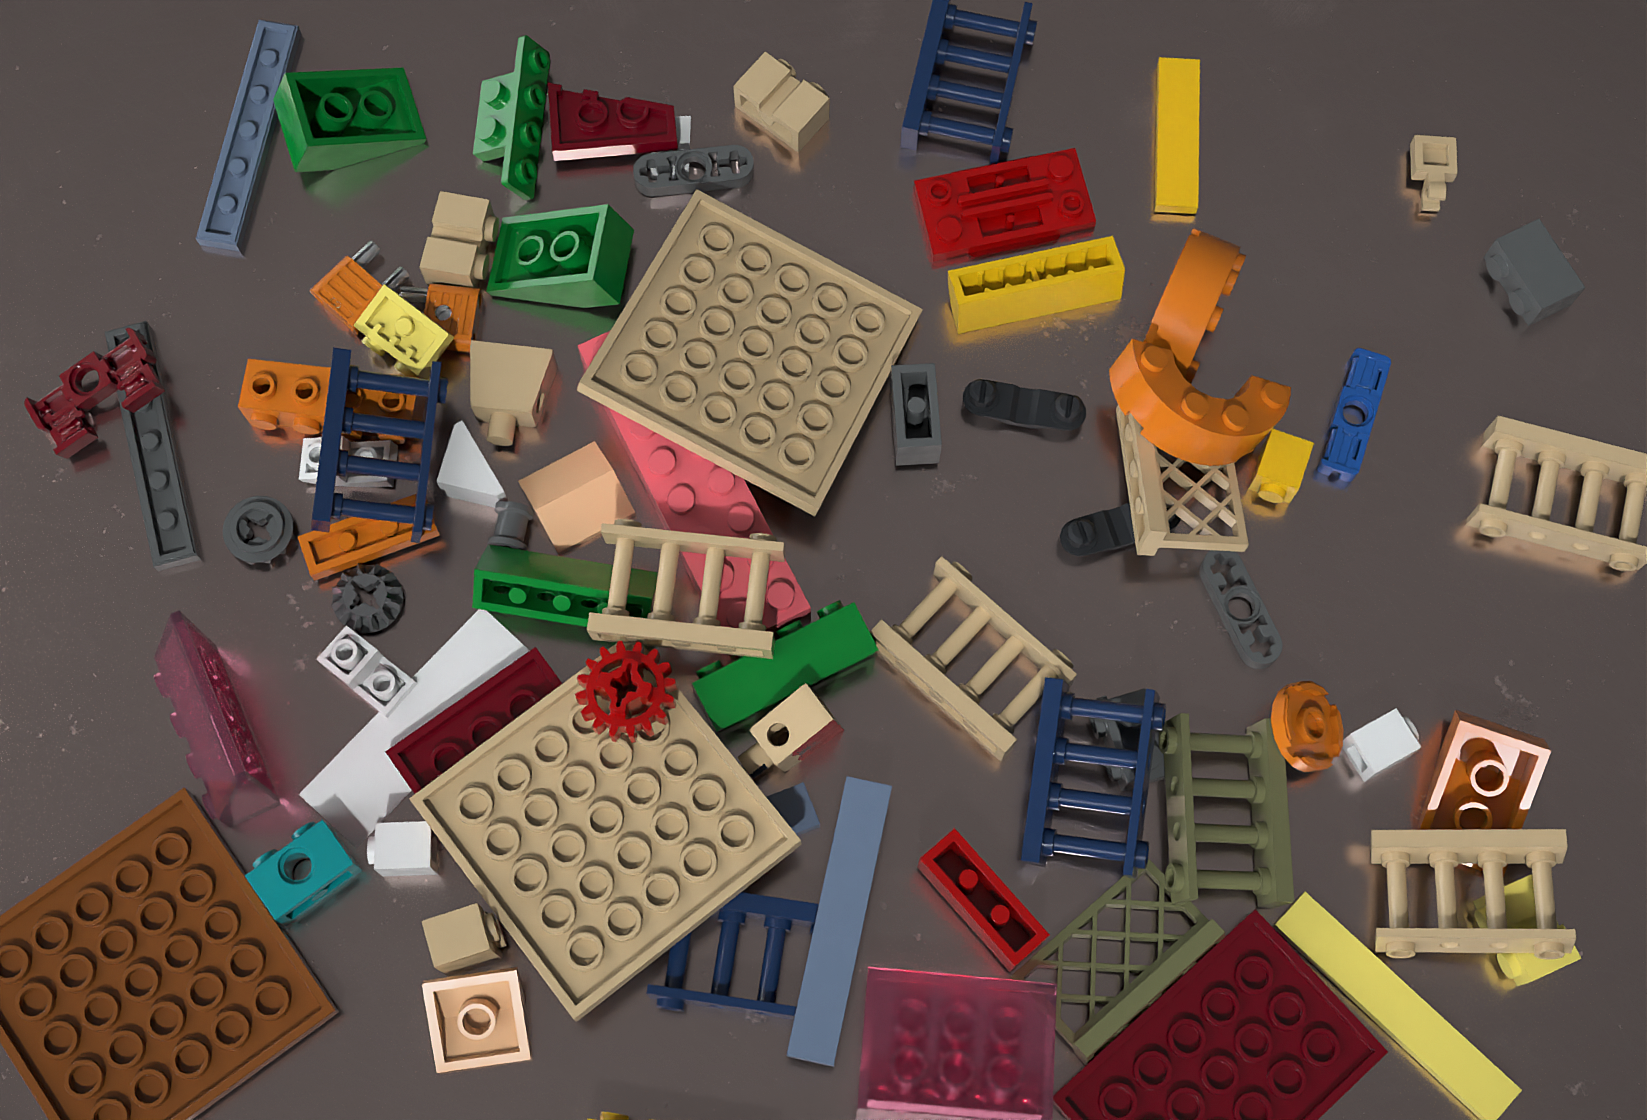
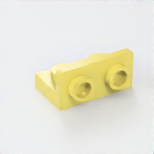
M385 284L353 325L366 335L361 342L382 357L388 352L398 361L394 367L403 375L421 377L427 380L430 377L432 361L437 362L454 339L453 335Z

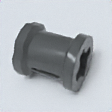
M496 502L494 511L498 514L494 535L488 538L487 545L526 550L527 545L523 542L527 523L533 519L534 510L518 502Z

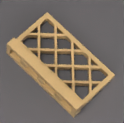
M1118 405L1116 414L1137 555L1154 556L1158 548L1245 552L1249 543L1235 464L1208 466L1191 463L1205 474L1200 481L1195 483L1178 469L1186 461L1178 458L1171 464L1157 451V447L1140 434L1144 428L1131 413L1125 416ZM1169 477L1187 491L1178 501L1163 489V482ZM1210 480L1226 491V498L1221 503L1202 489ZM1192 497L1212 511L1203 521L1184 506ZM1176 514L1193 530L1189 534L1170 533L1168 520ZM1218 516L1232 528L1233 536H1221L1208 525Z

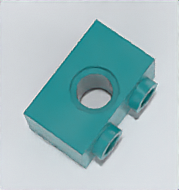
M323 819L317 824L315 821H312L300 827L291 836L292 842L279 851L273 849L261 855L253 863L254 869L245 875L275 921L284 926L291 924L363 871L333 827ZM302 859H310L312 867L308 876L302 880H294L292 871L295 864Z

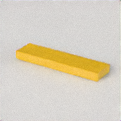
M1159 57L1154 212L1196 214L1198 210L1200 59Z

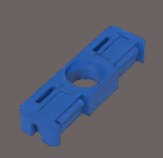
M1363 348L1355 349L1349 358L1352 364L1346 384L1338 394L1327 430L1331 434L1323 457L1324 459H1321L1317 465L1318 472L1328 476L1333 471L1340 473L1338 478L1346 482H1351L1360 471L1391 366V359L1389 357ZM1348 405L1360 407L1364 411L1365 421L1361 424L1348 422L1344 418L1343 408Z

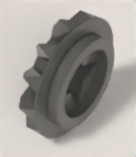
M268 496L249 497L237 503L227 514L223 524V539L228 550L240 560L250 565L260 562L270 564L271 560L279 554H286V547L290 540L294 539V519L286 506L277 499ZM250 520L253 524L257 523L260 526L268 522L266 530L271 539L268 541L266 538L263 540L261 537H256L250 540L254 533L247 522Z
M358 563L357 567L349 572H342L341 579L335 587H332L333 598L331 606L336 617L344 626L347 625L355 632L372 633L386 628L396 619L402 608L403 590L399 580L393 572L377 563L375 565ZM357 586L361 589L364 588L366 591L377 588L373 593L375 602L379 606L377 610L365 602L359 606L356 605L360 600L355 589Z

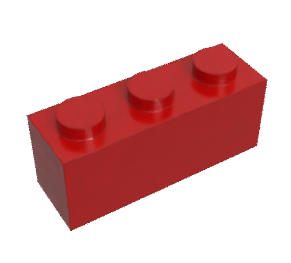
M955 828L919 859L917 868L1009 972L1015 969L1049 937L1050 934Z

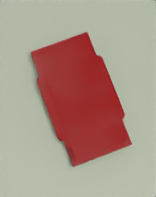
M1076 148L914 180L913 189L932 262L968 255L971 259H979L1056 243L1062 235L1095 229L1097 222Z

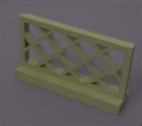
M1149 858L1146 869L1138 870V878L1145 872L1159 886V901L1131 900V885L1137 879L1123 876L1010 976L1012 983L1074 1049V1054L1084 1065L1088 1064L1225 937L1226 932L1213 919L1209 921L1191 901L1181 905H1171V902H1164V892L1170 898L1171 892L1166 888L1165 875ZM1126 890V900L1116 899ZM1106 907L1126 908L1125 932L1097 930L1098 914ZM1131 909L1159 910L1158 934L1130 932ZM1164 910L1184 911L1195 925L1184 935L1164 934ZM1092 920V930H1081ZM1071 938H1091V962L1063 961L1064 944ZM1097 939L1125 940L1124 964L1096 963ZM1130 941L1158 942V958L1150 966L1129 965ZM1163 942L1174 943L1163 953ZM1058 951V961L1047 960ZM1037 968L1058 969L1057 993L1036 992L1025 979ZM1063 969L1091 971L1090 995L1062 994ZM1096 971L1124 973V989L1115 997L1095 996ZM1129 973H1140V975L1129 984ZM1045 1001L1056 1002V1013ZM1062 1002L1090 1003L1089 1021L1076 1033L1061 1019ZM1095 1004H1107L1095 1014Z

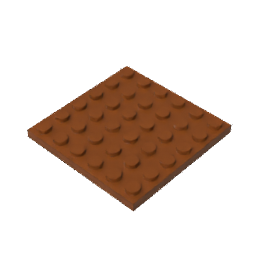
M185 787L0 915V1043L48 1120H192L339 1013L279 922L275 921L245 877V872L199 804Z

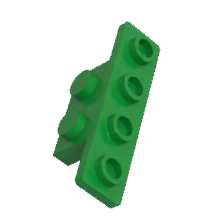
M527 35L518 38L514 72L482 81L473 155L483 162L504 157L501 183L523 200L534 198L543 113L546 103L547 78L550 67L549 52Z

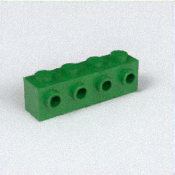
M488 544L474 568L472 608L587 627L589 612L602 614V609L608 606L613 565ZM631 568L626 610L630 612L629 617L647 618L648 613L653 612L658 572Z
M838 600L817 611L819 620L805 627L801 620H798L778 630L777 634L780 639L775 641L773 659L738 655V660L724 667L721 661L718 660L696 671L699 679L692 682L691 686L715 734L788 698L805 683L810 687L879 651L855 602L844 607L841 600Z

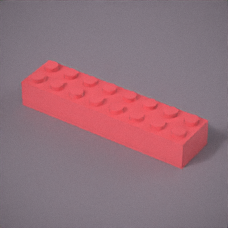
M610 331L577 345L585 371ZM603 405L665 530L748 539L750 534L753 533L773 535L743 478ZM679 551V557L701 599L706 554ZM724 556L716 620L721 622L720 626L738 628L739 623L744 622L751 559ZM786 559L785 562H769L762 625L766 626V631L773 632L774 638L777 639L779 638L777 631L798 620H801L803 626L811 622V607ZM729 655L731 660L738 658V655Z

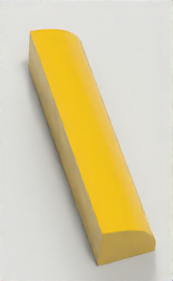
M1108 236L948 270L949 297L957 333L971 332L1121 299L1125 267L1114 237Z

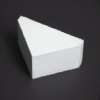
M464 422L456 423L436 481L443 495L495 508L496 502L508 501L504 490Z

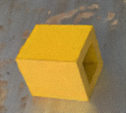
M1272 429L1263 444L1248 489L1258 492V495L1266 501L1273 503H1282L1284 501L1290 504L1300 488L1314 443Z

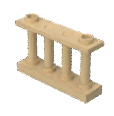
M1497 416L1485 430L1482 447L1494 449L1498 454L1489 504L1480 503L1467 517L1466 525L1479 528V532L1487 536L1503 537L1506 535L1609 562L1610 567L1620 571L1639 570L1647 564V547L1637 544L1647 491L1646 453L1502 416ZM1520 456L1536 460L1541 465L1532 516L1506 510L1516 457ZM1560 468L1579 471L1584 476L1575 528L1549 521ZM1604 479L1624 483V486L1627 488L1618 539L1593 533L1602 480Z
M617 519L614 524L602 523L601 534L606 544H616L608 606L602 609V614L589 612L587 632L592 640L623 641L626 644H635L638 641L642 642V645L773 659L775 647L774 633L766 631V626L762 625L769 562H785L784 542H777V537L764 533L750 534L748 539L642 528L640 522L629 519ZM634 546L661 549L653 612L648 613L647 618L629 617L630 612L626 610ZM679 551L706 554L698 617L693 618V623L675 622V616L671 615ZM724 556L751 559L744 622L739 623L738 628L720 626L721 622L716 620Z
M941 556L935 563L933 574L940 583L899 626L894 624L890 627L881 619L870 631V634L879 649L877 652L1002 762L1013 750L1017 741L1012 735L1014 733L1013 726L1043 694L1045 677L1064 679L1071 686L1077 674L1072 670L1074 666L1068 657L1057 649L1050 651L971 582L973 580L971 574L961 564L955 561L950 564ZM955 594L974 611L932 655L926 654L922 656L911 646L913 644L912 637ZM986 623H989L1007 641L966 685L960 683L956 686L944 675L947 672L945 667ZM1022 652L1041 670L999 715L994 713L990 716L978 705L980 703L979 696L1012 660Z
M1566 829L1371 830V864H1382L1383 867L1387 868L1390 928H1376L1375 952H1386V955L1392 958L1413 957L1415 952L1534 953L1536 958L1547 960L1562 958L1565 955L1564 953H1572L1576 941V930L1557 929L1552 867L1556 864H1563L1568 847ZM1410 864H1429L1435 868L1438 928H1409L1406 867L1410 866ZM1458 864H1478L1479 867L1483 868L1487 928H1458L1454 867L1458 866ZM1507 864H1527L1528 867L1532 868L1537 929H1507L1503 867Z

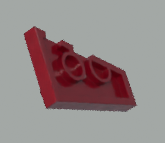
M548 82L551 145L554 161L678 150L673 105L630 97L615 100L599 97L598 91L584 89L582 93L563 90L560 84Z

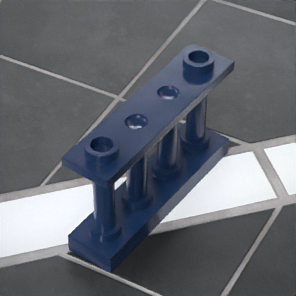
M932 0L902 124L901 148L917 150L920 135L928 136V133L992 145L989 165L998 164L1000 152L1009 153L1014 128L1006 127L1024 45H1033L1038 22L1030 20L1033 3H1024L1021 20L1018 22L958 10V5L951 4V0ZM954 26L1016 38L1013 56L1009 57L949 45V40L943 39L945 28L953 30ZM945 61L1008 73L1005 91L1002 93L940 80L941 76L935 75L937 64L944 65ZM937 97L1000 109L997 127L994 129L932 116L931 111H926L928 99L936 101Z
M333 347L311 530L329 532L331 519L340 520V516L413 524L411 542L420 543L422 530L431 531L434 504L426 503L436 406L437 403L445 404L448 378L440 377L441 362L432 361L429 380L360 371L359 366L350 365L352 350ZM356 388L427 397L425 421L353 412L354 408L345 407L347 391L356 392ZM351 430L422 439L420 464L348 455L349 450L340 449L342 433L351 434ZM346 473L418 481L415 506L343 498V493L334 492L336 476L345 477Z
M1045 677L1021 861L1027 864L1046 866L1047 856L1054 857L1055 852L1123 861V875L1128 878L1137 879L1138 870L1146 869L1148 863L1149 841H1142L1155 733L1156 730L1163 731L1166 703H1159L1160 696L1156 690L1146 689L1144 705L1076 698L1075 693L1069 692L1070 686L1064 679ZM1073 716L1142 724L1139 749L1134 751L1069 743V738L1063 737L1065 719L1072 720ZM1067 761L1136 769L1133 796L1063 788V783H1057L1059 765H1066ZM1062 806L1130 815L1127 843L1057 834V829L1051 828L1053 810L1060 811Z
M744 892L739 893L715 912L718 914V921L722 922L711 992L704 993L683 989L692 935L691 931L670 948L664 986L648 984L646 994L651 999H657V1008L684 1011V1005L691 1004L794 1020L796 1006L775 1003L786 932H791L792 925L810 928V935H812L819 904ZM746 918L764 921L763 927L768 929L757 1000L729 996L740 925H745Z

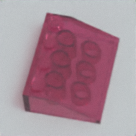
M180 610L170 614L154 656L160 671L154 674V679L162 696L165 699L168 697L171 699L175 712L170 714V720L177 735L181 739L184 737L187 739L191 752L185 755L194 777L196 779L202 777L207 793L202 795V800L209 816L213 820L218 818L219 821L231 828L280 806L281 802L218 647Z
M868 967L855 1120H1052L1057 984Z

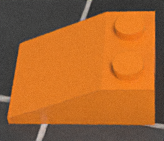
M1455 710L1437 759L1417 830L1522 829L1551 753V749L1546 741L1542 738ZM1463 864L1483 871V868L1479 867L1478 864ZM1508 864L1505 867H1503V877Z

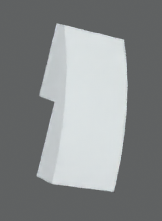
M341 436L340 449L349 450L348 455L397 461L398 446L391 440L350 442L344 436ZM322 437L303 438L299 480L302 482L316 484ZM346 473L345 477L336 476L335 486L394 487L395 479Z
M347 625L316 659L387 718L417 685L412 678L387 660L375 647Z

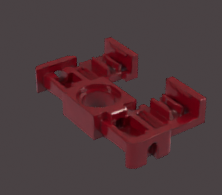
M126 328L125 330L130 336L126 341L104 356L93 351L59 375L63 384L38 402L28 397L25 399L24 405L36 427L50 433L57 447L53 450L56 455L68 459L98 438L94 428L91 426L87 428L82 418L86 414L80 409L89 411L117 390H125L127 397L121 402V405L124 409L135 413L165 392L164 387L150 365H154L157 358L152 350L145 347L147 341L141 333L131 328ZM96 370L99 375V383L94 390L85 392L82 388V380L88 372Z

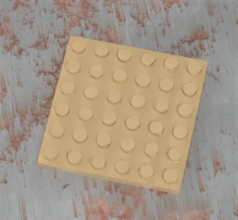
M696 189L581 378L577 391L815 516L891 372V365L895 364L923 309Z
M617 643L608 649L610 654L616 652ZM624 643L626 650L632 651L635 644ZM643 645L644 655H647L649 651ZM601 655L595 659L596 662L602 659ZM587 666L409 798L576 1022L802 845L800 838L679 689L667 693L675 698L676 708H664L663 711L667 715L669 722L666 725L657 721L652 723L653 736H648L642 729L637 731L636 742L631 743L627 733L622 732L617 742L611 740L609 728L599 735L595 733L592 727L595 719L585 722L580 711L587 705L578 704L575 693L586 690L579 685L577 676L581 674L589 675L590 671ZM618 666V667H616V668L610 670L608 673H610V672H612L613 670L619 668L620 666ZM644 669L643 681L652 683L653 687L657 688V681L654 676ZM632 683L628 685V689L625 692L618 691L621 700L625 698L627 692H635ZM597 696L599 707L609 715L610 701L602 700L601 696ZM646 710L641 711L640 713L634 715L632 718L641 715Z

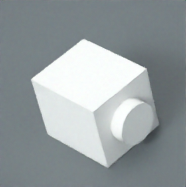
M1396 708L1351 733L1343 740L1342 748L1362 780L1366 782L1407 759L1418 751L1421 746L1417 741L1419 740V735L1416 727L1410 719L1405 716L1402 717Z
M426 821L375 823V836H369L367 842L369 864H374V870L383 877L438 875L439 838Z

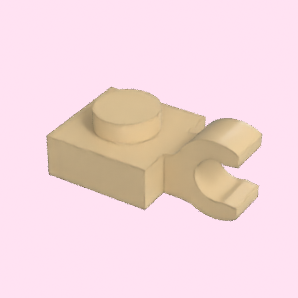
M1414 135L1410 143L1411 180H1424L1421 195L1422 211L1439 212L1440 200L1445 201L1446 199L1445 182H1453L1457 176L1456 138Z

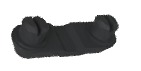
M977 379L970 382L963 392V403L972 414L994 418L1010 425L1033 429L1052 428L1072 431L1079 428L1086 418V407L1083 401L1078 396L1067 393L1022 388L1014 384L985 379Z
M1130 503L1110 510H1102L1078 517L1067 522L1062 527L1060 533V542L1064 550L1071 555L1087 556L1100 551L1115 550L1135 544ZM1176 514L1168 520L1170 530L1176 528L1181 521V518Z

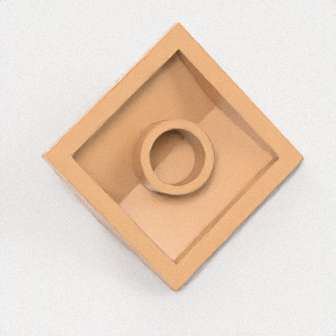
M595 441L518 481L559 556L601 534L602 523L614 524L617 519H630L636 515L613 468Z
M517 967L423 980L422 988L437 1073L531 1059L526 1001Z

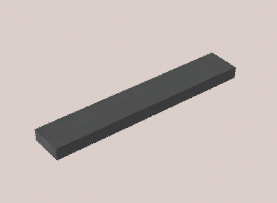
M147 321L105 331L109 352L130 338L125 330L126 328H131L141 333L147 341L145 347L152 350L157 358L156 363L150 365L164 387L152 329ZM117 390L153 567L157 571H162L199 561L201 557L166 394L163 392L133 413L124 409L121 405V402L127 397L125 390Z

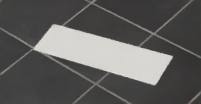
M478 609L412 677L417 685L393 713L387 718L381 712H378L300 792V796L353 846L358 847L375 830V823H381L412 791L385 751L530 650L486 610Z

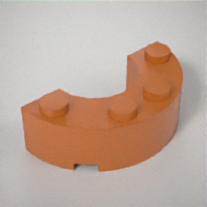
M1194 227L1164 290L1145 340H1143L1145 343L1172 350L1177 368L1184 379L1190 384L1201 363L1193 360L1205 330L1214 333L1224 308L1216 306L1221 294L1230 296L1247 256L1239 253L1241 246Z
M1132 339L1109 369L1110 383L1115 399L1124 415L1126 416L1131 413L1144 428L1140 434L1164 452L1181 460L1199 465H1227L1237 462L1240 457L1249 452L1251 453L1282 419L1288 408L1291 396V387L1251 375L1233 398L1211 397L1197 390L1184 379L1175 364L1172 350Z

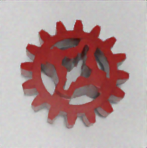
M623 641L617 642L616 652L612 654L604 646L599 648L602 659L596 662L587 658L585 663L590 674L577 676L579 685L586 689L575 693L578 704L587 705L580 711L585 722L595 719L592 727L598 735L609 728V736L613 742L618 741L622 732L627 733L631 743L636 742L637 731L642 729L648 736H653L652 723L657 721L666 725L669 722L667 715L663 711L664 708H676L675 698L667 694L678 690L676 680L667 678L672 673L671 665L669 662L658 664L661 657L659 651L655 648L647 655H644L642 642L638 641L633 646L632 651L626 650ZM620 666L619 668H617V669L613 670L612 672L608 673L610 670H612V669H614V668ZM644 669L654 676L657 681V688L653 687L652 683L643 681ZM632 683L635 692H627L625 698L621 700L618 691L625 692L628 689V685ZM597 696H601L602 700L610 701L609 715L599 707ZM643 710H646V711H645L644 713H642L641 715L632 718L634 715L640 713V712L643 711Z

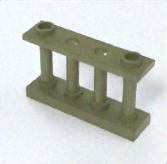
M1179 713L1165 721L1164 729L1159 733V749L1164 754L1169 847V865L1165 872V884L1167 890L1171 892V905H1181L1198 899V888L1253 890L1254 894L1257 895V908H1277L1293 903L1294 886L1286 763L1274 740L1271 718H1265L1247 727L1245 735L1190 732L1189 713ZM1191 751L1244 753L1249 761L1248 780L1192 777ZM1193 796L1247 798L1249 803H1251L1252 823L1251 825L1195 823ZM1196 842L1250 844L1254 849L1255 869L1253 871L1197 869Z

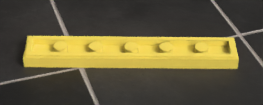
M1306 891L1295 900L1272 926L1480 1120H1497L1522 1091L1521 1088Z

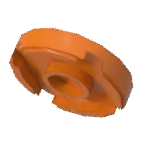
M1299 681L1287 684L1278 691L1272 704L1271 725L1274 740L1282 756L1292 767L1302 772L1328 769L1333 765L1331 763L1333 758L1339 757L1343 747L1344 729L1341 714L1336 704L1330 705L1325 695H1329L1328 692L1313 681Z

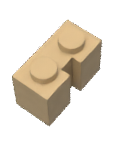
M764 52L733 86L735 107L799 153L829 120L830 98L817 83H808L805 80L800 82L795 79L796 72L788 62L783 59L776 60L767 52Z
M440 191L432 218L433 230L431 237H427L419 266L427 285L432 283L477 288L479 280H485L488 274L489 255L486 253L489 242L496 241L499 231V218L494 216L490 200Z
M478 903L422 921L434 968L448 977L457 976L503 961L500 948L507 946V940L501 921L495 919L493 912L487 913Z

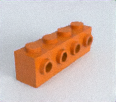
M248 359L238 408L247 421L259 429L274 430L276 426L293 427L295 431L303 434H318L319 430L323 431L331 368ZM356 388V392L347 391L345 407L354 408L353 412L422 421L426 397ZM351 430V434L342 433L341 435L347 439H360L362 435L375 436L382 441L391 440L395 444H403L405 440H419L417 438Z

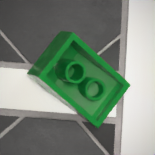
M404 67L289 72L284 74L273 99L295 172L335 170L424 144L426 141L424 129Z
M609 204L503 217L486 292L491 296L580 308L618 305L621 300L634 229Z

